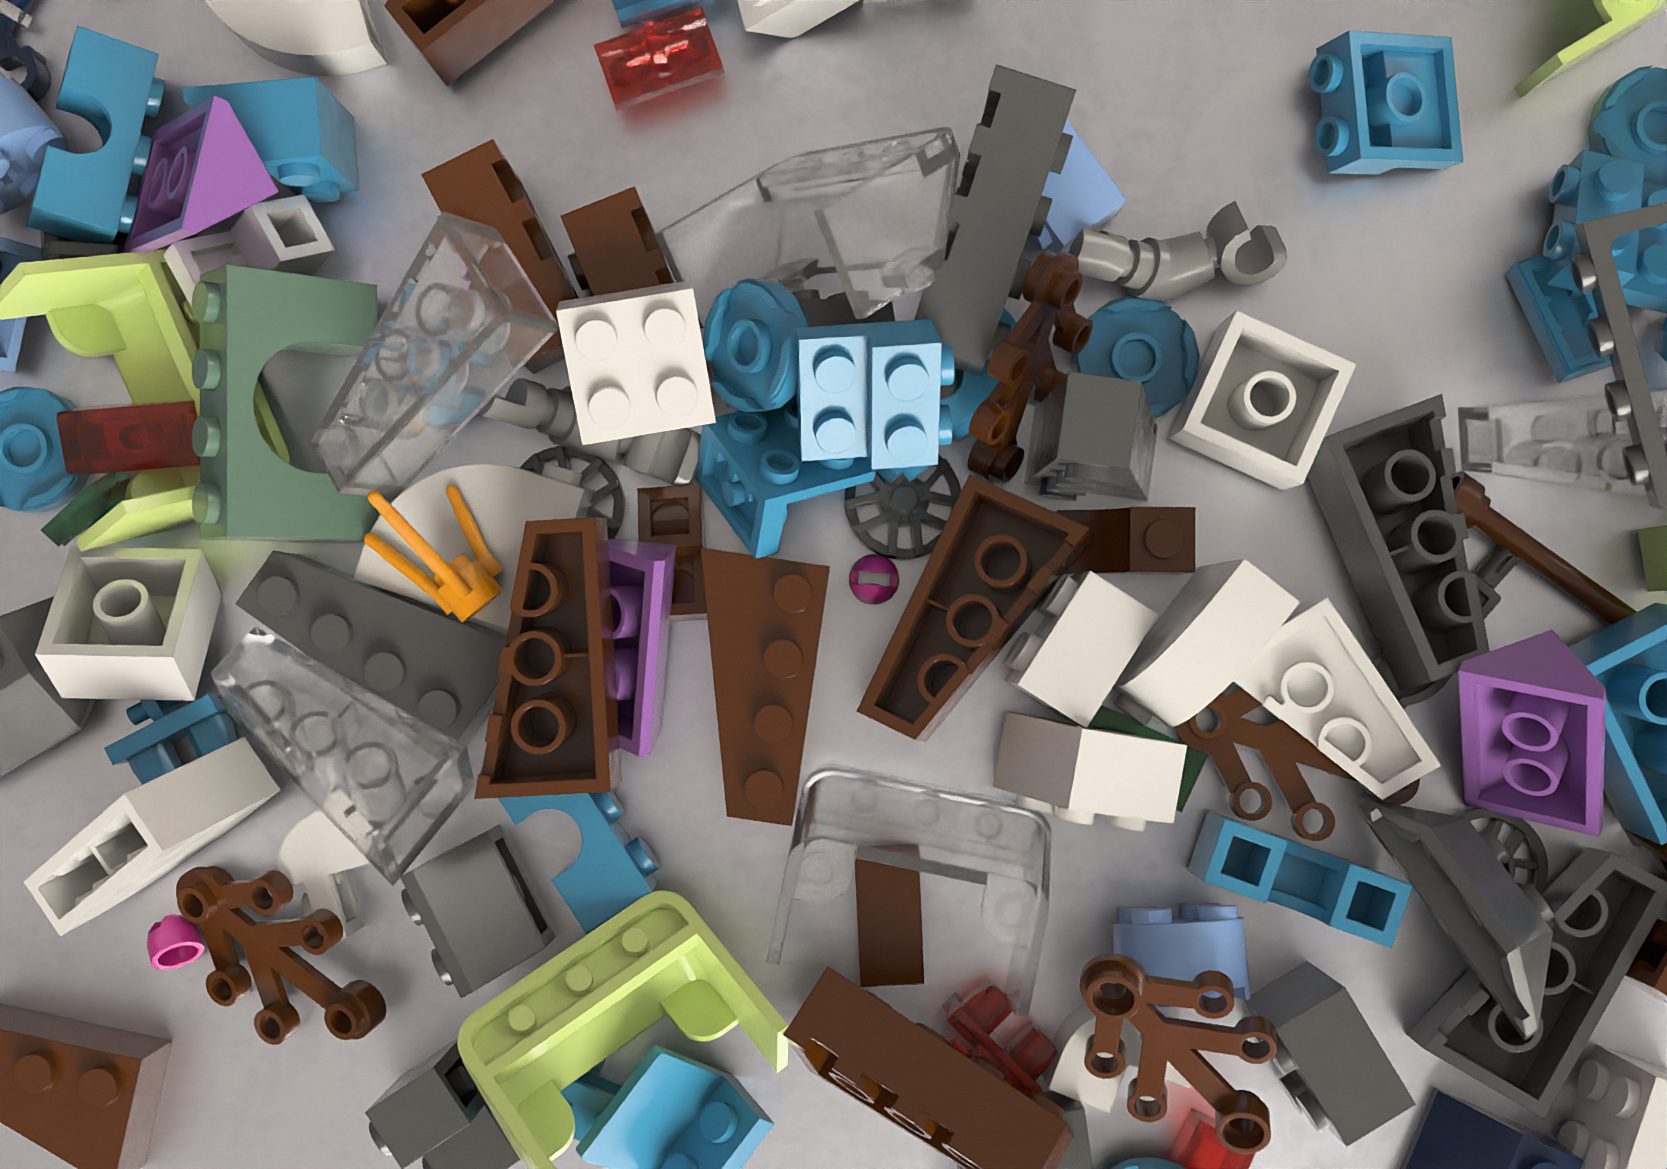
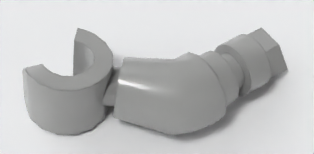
M1236 201L1224 206L1213 216L1207 225V238L1203 239L1200 232H1194L1164 240L1147 237L1137 241L1133 239L1127 240L1124 236L1103 230L1096 232L1082 228L1070 245L1069 253L1078 257L1079 273L1108 282L1116 281L1117 284L1126 286V290L1130 295L1155 301L1173 300L1215 279L1214 269L1219 267L1226 279L1235 285L1250 286L1259 284L1274 277L1284 268L1287 259L1286 247L1276 227L1257 225L1249 232V228Z
M518 378L509 387L505 398L486 392L474 404L478 415L532 430L536 427L539 433L549 435V439L553 444L616 462L621 461L626 455L623 462L624 466L674 486L688 485L698 462L701 434L688 428L582 445L571 386H567L562 390L556 388H548L546 390L543 384Z

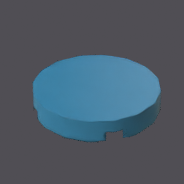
M1652 66L1639 67L1608 86L1593 106L1588 126L1590 147L1592 152L1645 164L1643 181L1667 187V69L1651 68Z
M755 278L736 281L738 284L732 289L725 288L715 298L705 321L703 337L705 360L712 361L713 370L716 377H712L710 380L715 391L730 407L744 412H764L781 408L797 393L796 328L808 327L807 320L797 298L781 283Z
M1128 296L1109 301L1088 317L1093 322L1091 335L1084 348L1077 355H1072L1071 367L1072 371L1077 373L1142 382L1147 396L1146 404H1150V414L1154 415L1156 419L1181 403L1185 395L1188 394L1197 377L1200 354L1194 331L1185 319L1182 320L1178 313L1171 310V306L1163 301Z
M14 386L0 391V506L19 512H46L67 504L84 488L95 465V438L87 417L71 400L46 389Z

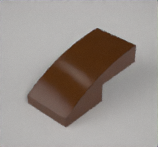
M701 485L637 488L638 541L676 545L670 622L707 620L701 548H706Z
M918 846L854 849L860 987L924 984Z

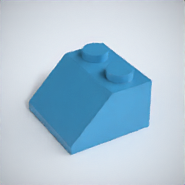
M317 77L182 87L183 101L191 108L198 106L213 96L228 101L266 170L297 196L305 195L309 202L326 203L338 200L340 198L339 192L359 191L354 117Z

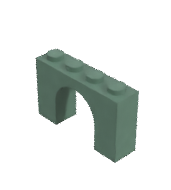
M225 264L201 274L200 281L196 284L192 295L193 317L197 322H200V349L196 351L192 362L193 383L197 389H200V416L196 418L192 430L193 450L197 456H200V483L195 487L192 497V512L195 521L200 524V539L313 543L364 542V535L371 532L378 520V510L367 498L370 491H378V476L314 473L300 470L286 463L271 450L262 437L255 419L253 399L255 385L262 368L280 350L349 357L377 349V285Z

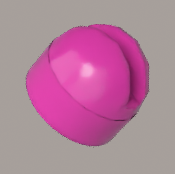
M869 554L858 559L852 566L849 574V586L854 596L861 602L870 605L882 604L891 599L896 593L899 586V573L897 567L889 558L879 554ZM859 572L890 574V585L858 584Z
M182 914L166 915L161 922L154 923L148 931L147 949L151 965L154 968L167 970L185 966L197 960L205 950L199 928L188 921Z

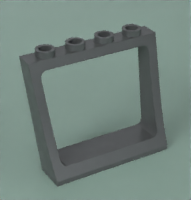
M1667 202L1574 225L1581 252L1570 255V268L1575 285L1581 294L1592 291L1598 317L1587 320L1588 335L1592 348L1598 358L1609 355L1616 381L1607 383L1604 386L1609 411L1615 422L1627 420L1633 445L1622 448V459L1627 476L1633 486L1644 484L1649 505L1657 509L1667 507V454L1611 246L1615 238L1621 234L1667 223Z

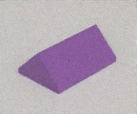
M213 96L153 132L150 152L137 196L136 212L123 253L139 252L147 254L196 234L279 192L228 101Z
M608 538L620 748L636 756L650 755L662 727L676 545Z
M1553 630L1462 661L1458 675L1465 805L1485 808L1488 811L1599 837L1603 828L1606 688Z

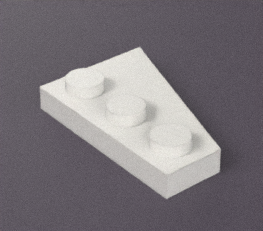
M1325 597L1285 622L1260 653L1233 681L1382 800L1441 766L1328 597Z

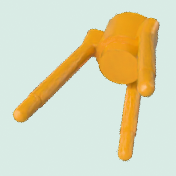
M449 485L446 488V495L476 558L473 562L463 553L447 564L395 507L393 508L378 491H370L367 495L368 501L436 575L433 579L391 545H388L372 532L364 535V542L431 596L447 616L453 612L464 623L503 591L494 577L504 569L490 554L468 506H466L459 489L455 485Z

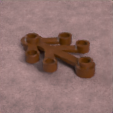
M1045 251L1034 261L1025 278L1022 292L1024 300L1031 304L1006 340L997 346L988 364V375L999 382L989 397L978 406L970 421L969 433L978 439L971 449L967 466L969 471L991 483L997 480H1001L1004 483L1009 482L1022 464L1024 449L1017 446L1016 435L1033 384L1035 385L1034 401L1040 404L1066 375L1056 369L1048 339L1053 324L1055 326L1052 340L1053 345L1072 355H1077L1084 348L1092 332V320L1076 313L1074 302L1081 290L1083 275L1078 272V257L1067 251H1062L1059 254Z
M1239 688L1228 695L1220 693L1212 702L1204 707L1212 709L1218 717V724L1213 731L1207 733L1200 730L1196 724V715L1174 726L1177 736L1185 745L1193 750L1209 753L1230 792L1229 804L1231 810L1239 818L1249 821L1260 820L1270 812L1272 797L1264 785L1251 781L1233 743L1258 750L1292 812L1291 824L1293 830L1298 836L1306 840L1321 841L1329 837L1335 827V817L1328 806L1316 802L1296 763L1359 782L1285 721L1278 719L1266 726L1240 718L1262 705L1261 702L1243 688ZM1420 778L1383 800L1363 784L1362 786L1367 796L1374 801L1401 805L1410 801L1415 796L1419 788ZM1252 788L1259 793L1261 805L1257 811L1249 814L1241 808L1240 796L1245 790ZM1316 809L1322 814L1323 826L1318 832L1311 834L1305 830L1302 819L1308 810Z
M210 866L192 868L179 878L176 885L178 908L188 921L202 929L216 969L206 978V989L209 996L221 1006H231L251 990L252 980L250 974L244 966L239 964L232 941L233 937L243 946L263 1005V1009L254 1017L255 1030L263 1041L271 1045H278L294 1034L300 1026L299 1014L288 1000L280 975L326 1010L324 1014L325 1024L328 1030L341 1040L361 1039L383 1022L386 1016V1003L382 994L374 985L364 980H355L341 988L289 948V946L301 945L308 953L321 955L339 943L343 937V926L335 913L328 909H318L307 917L256 922L239 908L251 906L258 914L270 916L288 905L293 898V887L283 873L277 870H269L254 879L235 881L230 873L223 868Z
M1121 954L1099 955L1086 963L1081 971L1079 987L1089 1009L1096 1015L1094 1034L1087 1039L1085 1046L1084 1064L1086 1069L1092 1075L1102 1079H1111L1123 1072L1126 1047L1120 1035L1123 1020L1128 1019L1143 1035L1137 1077L1129 1083L1127 1093V1109L1134 1118L1144 1122H1154L1165 1116L1167 1112L1168 1090L1164 1081L1168 1061L1215 1109L1216 1137L1224 1148L1238 1154H1253L1263 1150L1271 1139L1270 1112L1268 1107L1255 1093L1247 1090H1235L1198 1050L1239 1056L1242 1060L1252 1064L1266 1063L1272 1060L1277 1053L1276 1029L1272 1022L1261 1016H1248L1238 1021L1235 1027L1165 1017L1153 1005L1192 1008L1199 1015L1210 1019L1227 1016L1234 1007V987L1231 979L1219 971H1203L1196 975L1193 981L1147 975L1137 961ZM1215 991L1221 993L1222 996L1210 998L1203 995V993ZM1251 1037H1259L1264 1039V1041L1259 1043H1253L1247 1041L1246 1039ZM1097 1053H1109L1113 1057L1103 1058L1098 1056ZM1149 1096L1155 1100L1145 1101L1140 1099V1097Z

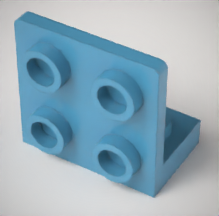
M797 397L791 398L778 409L764 412H744L738 410L733 413L716 416V423L702 425L695 479L755 559L778 553L783 524L788 516L787 504L871 482L875 477L876 469H871L868 457L801 461L798 448Z
M656 1045L635 1066L632 1074L609 1105L595 1119L590 1130L577 1145L576 1151L583 1161L609 1169H741L775 1123L734 1075Z

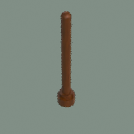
M1459 471L1451 477L1458 513H1464L1467 529L1472 526L1610 625L1637 612L1490 507L1491 499L1484 494L1485 486L1464 471Z

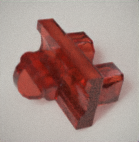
M702 7L658 23H654L653 19L642 22L641 29L594 44L616 110L724 74V68Z
M990 979L971 991L964 999L955 992L942 1005L943 1009L948 1013L945 1017L946 1021L973 1049L968 1051L956 1038L949 1041V1046L969 1059L972 1056H976L990 1063L1006 1076V1081L1013 1088L1027 1096L1030 1090L1038 1093L1043 1091L1038 1077L1047 1069L1058 1053V1050L1053 1042L1032 1022L1009 1045L994 1032L1015 1009V1006Z

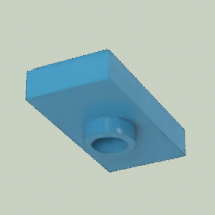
M1544 254L1514 263L1505 274L1558 384L1611 367L1609 355L1598 358L1589 339L1587 320L1598 317L1593 295L1581 294L1580 292L1547 285L1549 258L1545 257Z

